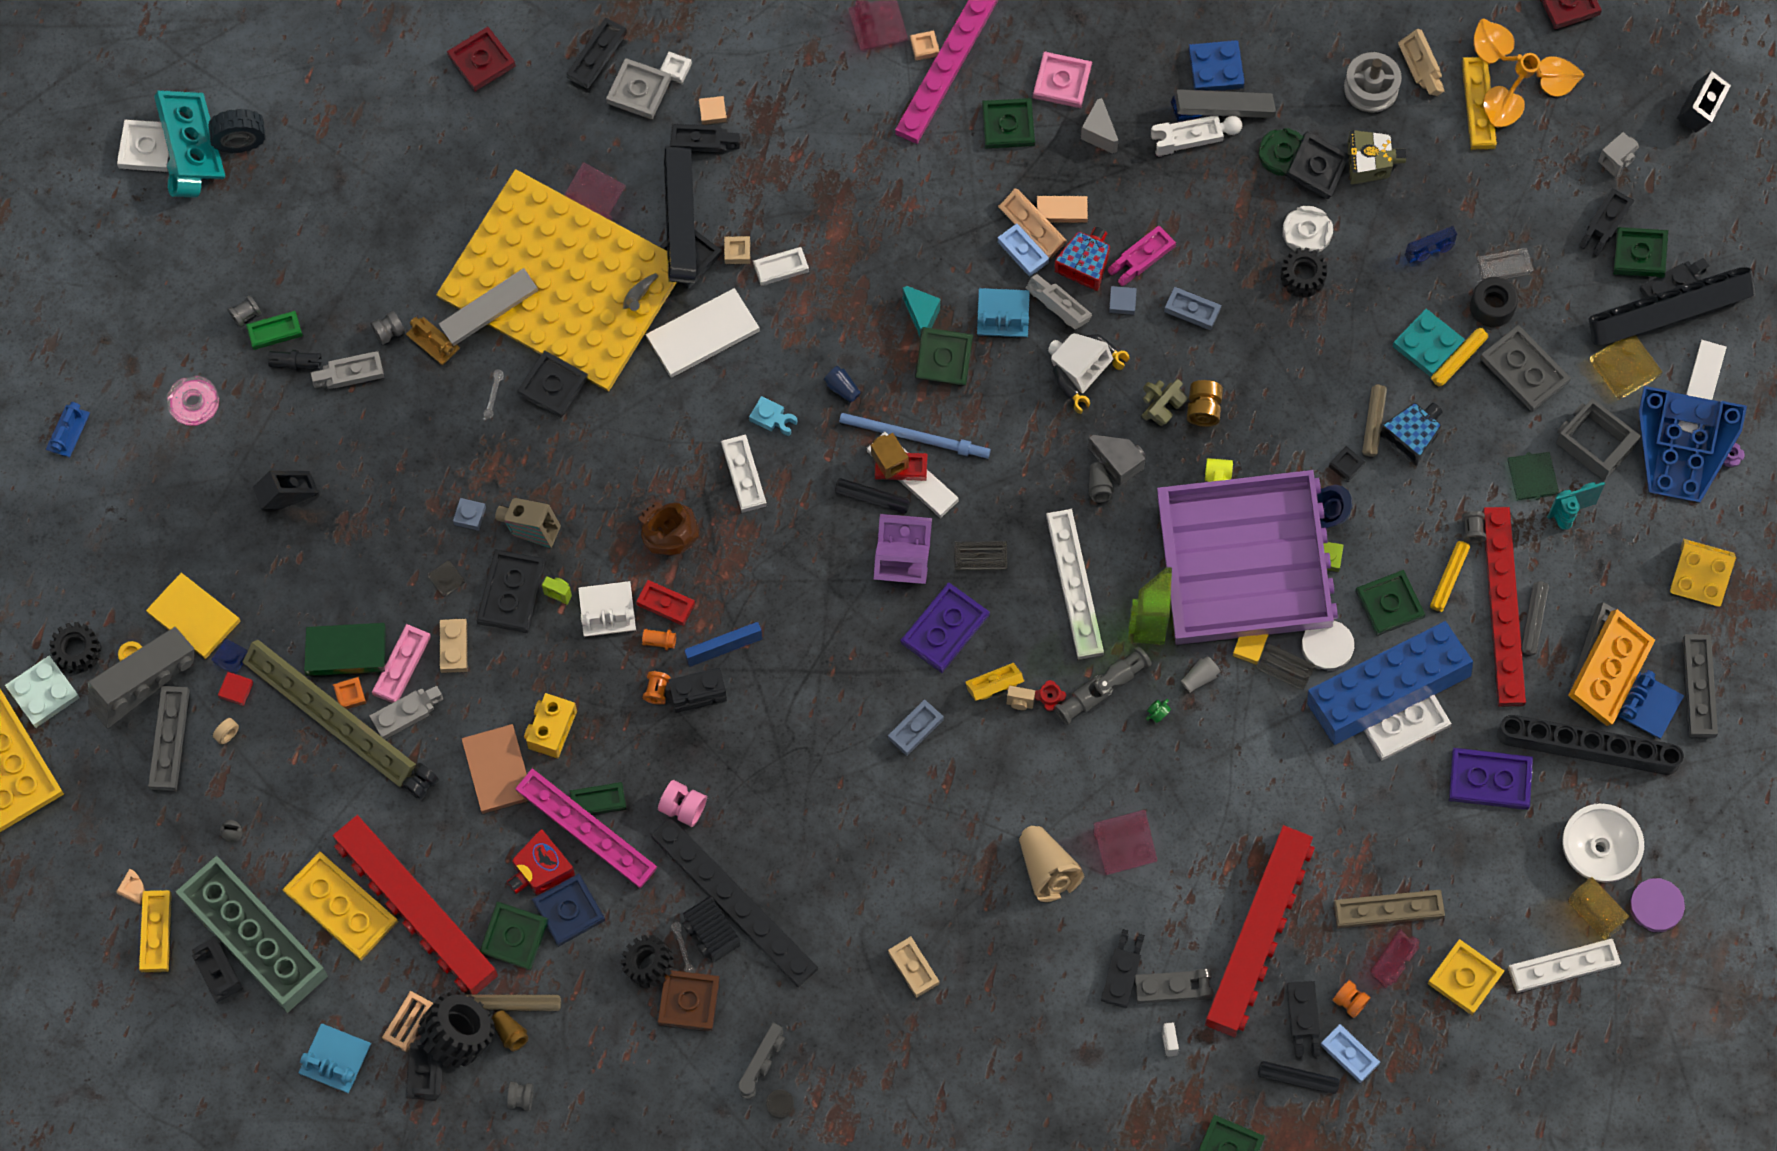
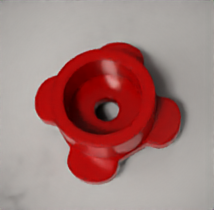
M1049 680L1040 690L1035 691V699L1041 701L1047 711H1053L1056 704L1066 699V693L1061 691L1054 681Z

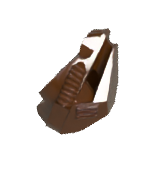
M655 502L652 507L649 506L638 517L643 523L641 531L642 541L651 553L665 555L683 554L699 537V527L692 508L680 503H668L662 506L659 502Z

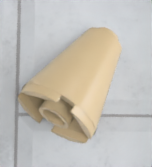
M1029 826L1023 830L1019 841L1033 892L1038 900L1041 902L1054 901L1061 898L1059 893L1068 890L1070 893L1075 890L1084 878L1081 866L1042 827Z

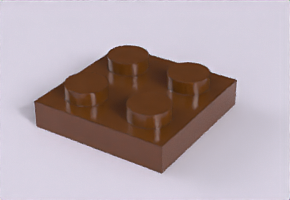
M670 970L672 972L670 976L665 974L664 977L666 981L663 984L658 1025L713 1031L720 976Z

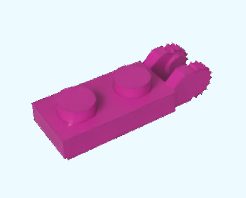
M1157 226L1122 253L1121 257L1107 271L1113 276L1127 264L1131 269L1124 273L1118 281L1121 286H1125L1136 275H1140L1176 246V242L1160 226Z

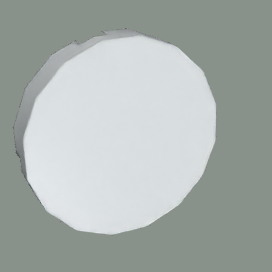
M1313 206L1297 208V210L1292 213L1290 212L1286 216L1283 223V238L1293 251L1301 248V251L1304 252L1306 247L1310 248L1309 253H1312L1313 250L1321 252L1329 245L1333 235L1331 220H1329L1323 210Z
M1337 621L1333 622V627L1306 630L1302 639V653L1306 661L1319 670L1336 671L1343 668L1350 661L1354 651V638L1350 630Z

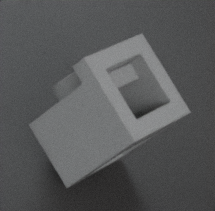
M1622 132L1602 150L1598 162L1617 178L1622 167H1627L1633 162L1636 157L1634 153L1639 148V145L1634 138L1628 137Z

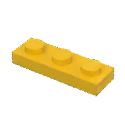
M170 890L143 891L139 966L141 972L169 971L172 898Z

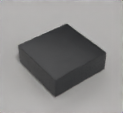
M1345 446L1329 463V467L1349 482L1365 466L1366 461Z

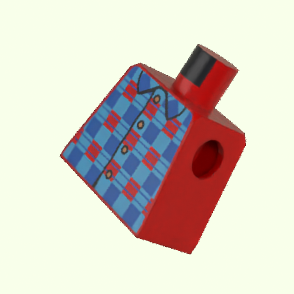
M1094 227L1090 236L1077 232L1055 260L1054 272L1098 291L1110 254V245L1104 242L1107 232L1099 227Z

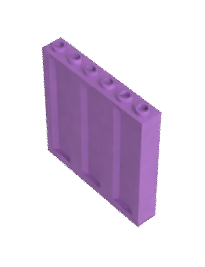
M1313 470L1157 488L1176 645L1333 627V619H1338L1336 603H1331L1330 594L1334 593L1333 578H1328L1327 569L1331 568L1330 554L1324 553L1323 545L1328 542L1326 528H1321L1320 519L1324 518L1323 503H1318L1317 494L1321 493L1319 478H1314Z

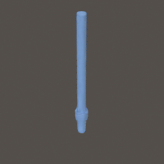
M841 413L839 422L880 433L886 432L888 435L894 433L897 437L958 451V454L964 456L970 454L987 459L990 456L991 449L973 445L971 441L963 439L956 441Z

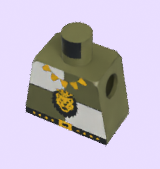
M1350 130L1347 141L1348 154L1350 155V184L1389 178L1393 164L1406 163V149H1392L1391 137L1389 135Z

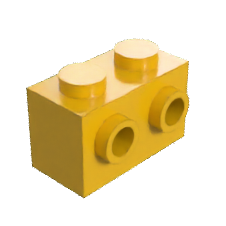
M545 693L543 700H538L535 706L534 715L536 717L533 725L529 724L525 731L524 739H526L528 749L558 759L577 713L575 703Z

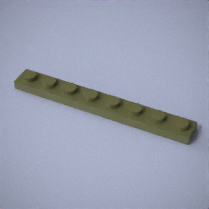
M256 640L251 643L242 663L399 787L403 786L402 782L406 777H410L416 766L413 761L261 641Z

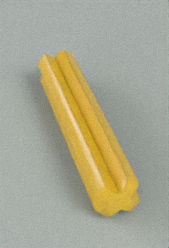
M1476 329L1431 376V380L1436 386H1443L1488 339V334L1484 329Z
M1463 541L1456 543L1430 604L1431 609L1438 612L1444 610L1470 549L1468 543Z

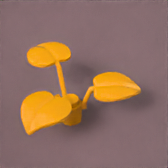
M1484 18L1479 21L1476 27L1474 48L1480 59L1489 64L1495 63L1499 58L1502 61H1517L1515 70L1519 77L1508 91L1503 86H1495L1490 88L1484 96L1483 108L1490 124L1494 127L1509 126L1522 115L1525 107L1524 99L1520 95L1513 93L1524 78H1529L1536 73V76L1541 78L1540 86L1545 93L1553 97H1561L1569 93L1584 77V73L1578 67L1559 57H1547L1540 62L1539 57L1533 53H1527L1523 57L1521 54L1506 56L1514 48V38L1508 29Z

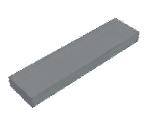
M523 268L439 323L452 345L455 346L539 290Z

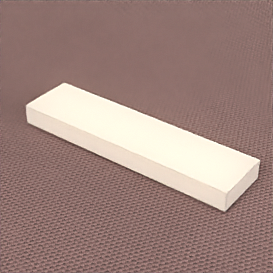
M1701 340L1686 395L1713 399L1726 351L1725 346ZM1679 420L1678 425L1683 431L1691 433L1693 430L1698 429V424ZM1697 432V433H1696V435H1700V436L1703 435V434L1700 433V432Z
M871 445L867 448V452H868L870 455H871ZM928 470L927 481L899 480L939 518H942L959 502V498Z
M1608 939L1509 965L1508 970L1516 993L1619 967L1621 962L1613 939Z

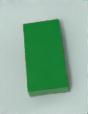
M296 311L246 324L253 350L303 336Z

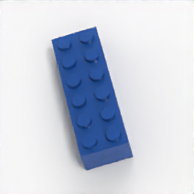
M1444 621L1308 689L1307 705L1332 743L1336 745L1390 718L1392 715L1471 677L1473 660L1447 622Z

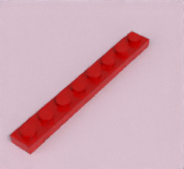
M1484 507L1482 512L1485 514L1483 525L1484 533L1487 537L1485 550L1498 706H1525L1526 697L1510 507Z

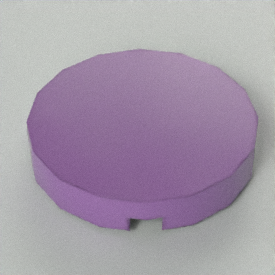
M1661 878L1648 879L1641 882L1633 891L1629 902L1630 913L1635 922L1652 932H1665L1674 928L1682 919L1685 910L1684 897L1680 890L1671 882Z

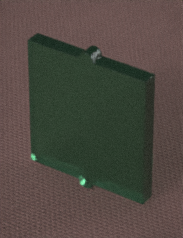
M1528 452L1526 455L1508 457L1507 460L1517 501L1532 498L1539 500L1541 497L1559 494L1550 452L1536 454Z

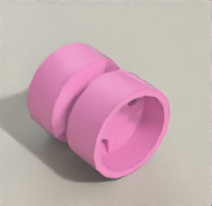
M672 780L661 797L658 811L670 817L677 815L678 821L693 827L704 810L707 796L695 790L688 792L687 786Z

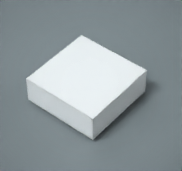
M668 52L660 70L670 73L672 81L682 84L692 65V60Z
M1174 1022L1166 1023L1162 1028L1165 1053L1167 1057L1177 1056L1179 1048Z

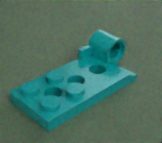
M157 91L154 98L170 157L167 163L169 172L168 192L171 197L197 198L201 192V178H225L219 150H216L210 142L208 124L211 119L204 93ZM179 112H183L189 119L183 118ZM185 133H189L195 140L186 137ZM190 154L197 155L200 161L194 160Z

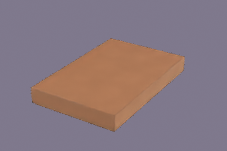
M513 724L462 738L482 814L528 801L515 790L527 773Z

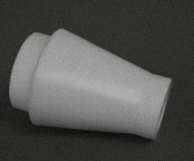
M1206 656L1204 659L1200 658L1181 680V683L1191 693L1193 690L1216 679V675L1221 671L1209 656Z

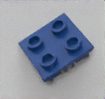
M1646 670L1645 673H1638L1617 717L1661 739L1684 695L1656 681L1654 678L1655 673Z

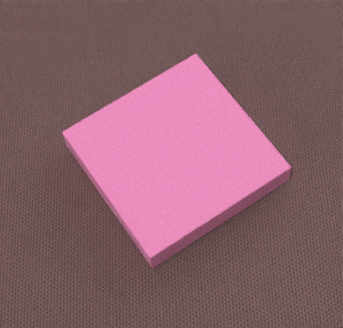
M1044 52L1033 98L1081 108L1092 62Z

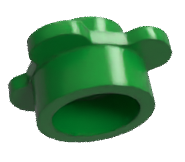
M1157 699L1147 709L1149 714L1145 719L1149 720L1151 718L1156 724L1160 722L1171 710L1167 705L1169 700L1165 699L1160 702Z

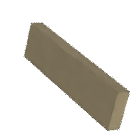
M1441 890L1339 899L1333 902L1337 928L1445 917Z

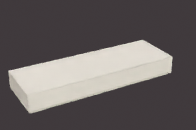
M746 434L721 441L741 512L766 507L765 496Z

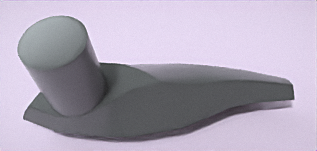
M655 273L637 283L626 295L623 309L638 310L640 306L638 301L646 294L650 285L659 276Z

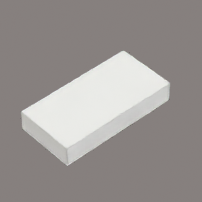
M801 247L753 261L761 286L809 272Z

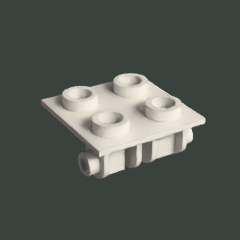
M630 581L578 588L584 637L636 631Z

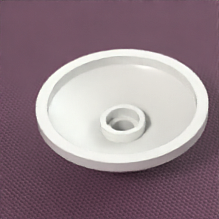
M1593 804L1580 809L1570 818L1563 832L1562 845L1569 864L1580 875L1596 882H1615L1627 877L1636 869L1643 856L1644 838L1638 823L1629 813L1613 805ZM1596 846H1603L1604 852L1597 851Z

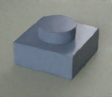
M460 498L453 519L454 525L479 531L486 510L485 503Z

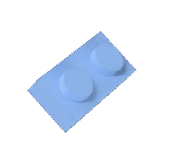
M1015 224L998 237L997 242L1029 277L1049 263V257L1018 224Z
M1341 1024L1321 1042L1320 1046L1359 1083L1380 1064V1061Z

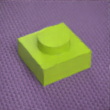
M1324 543V553L1330 554L1331 568L1327 570L1339 572L1343 544Z
M548 576L545 578L542 584L544 595L567 605L572 597L569 584L560 578L552 579Z

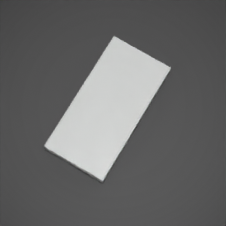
M733 288L647 333L646 338L672 378L758 333L760 329L739 294Z

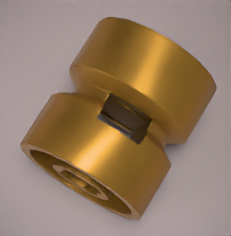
M1198 380L1191 383L1189 400L1192 403L1188 404V422L1204 427L1215 426L1219 423L1220 404L1222 403L1223 395L1221 384L1209 380Z

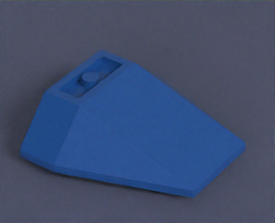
M1644 386L1638 412L1648 492L1701 502L1742 432L1747 406ZM1679 420L1698 424V429L1693 430L1691 433L1683 431L1678 425ZM1697 432H1700V433H1702L1703 435H1702V436L1696 435V433H1697Z

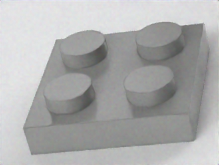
M625 58L609 91L606 102L609 105L653 119L672 79L671 74Z

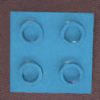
M979 288L977 335L1028 337L1030 291Z
M321 1023L308 1053H303L300 1063H302L299 1074L349 1093L371 1043Z

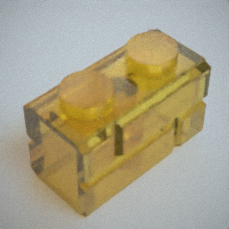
M1590 877L1577 888L1568 900L1570 905L1594 930H1598L1597 933L1603 940L1611 937L1630 917L1593 877Z

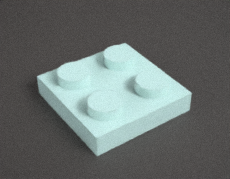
M50 655L5 685L35 728L80 698Z

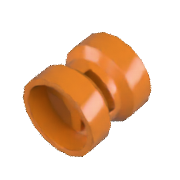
M1349 980L1332 1001L1338 1006L1345 1007L1347 1013L1352 1018H1355L1371 997L1365 992H1359L1356 989V985Z

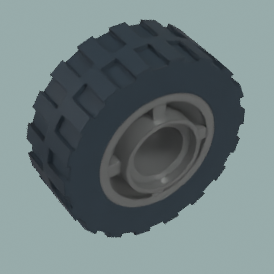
M248 109L227 110L214 115L209 120L211 145L221 152L241 153L251 151L254 148H258L266 140L264 119L256 111Z

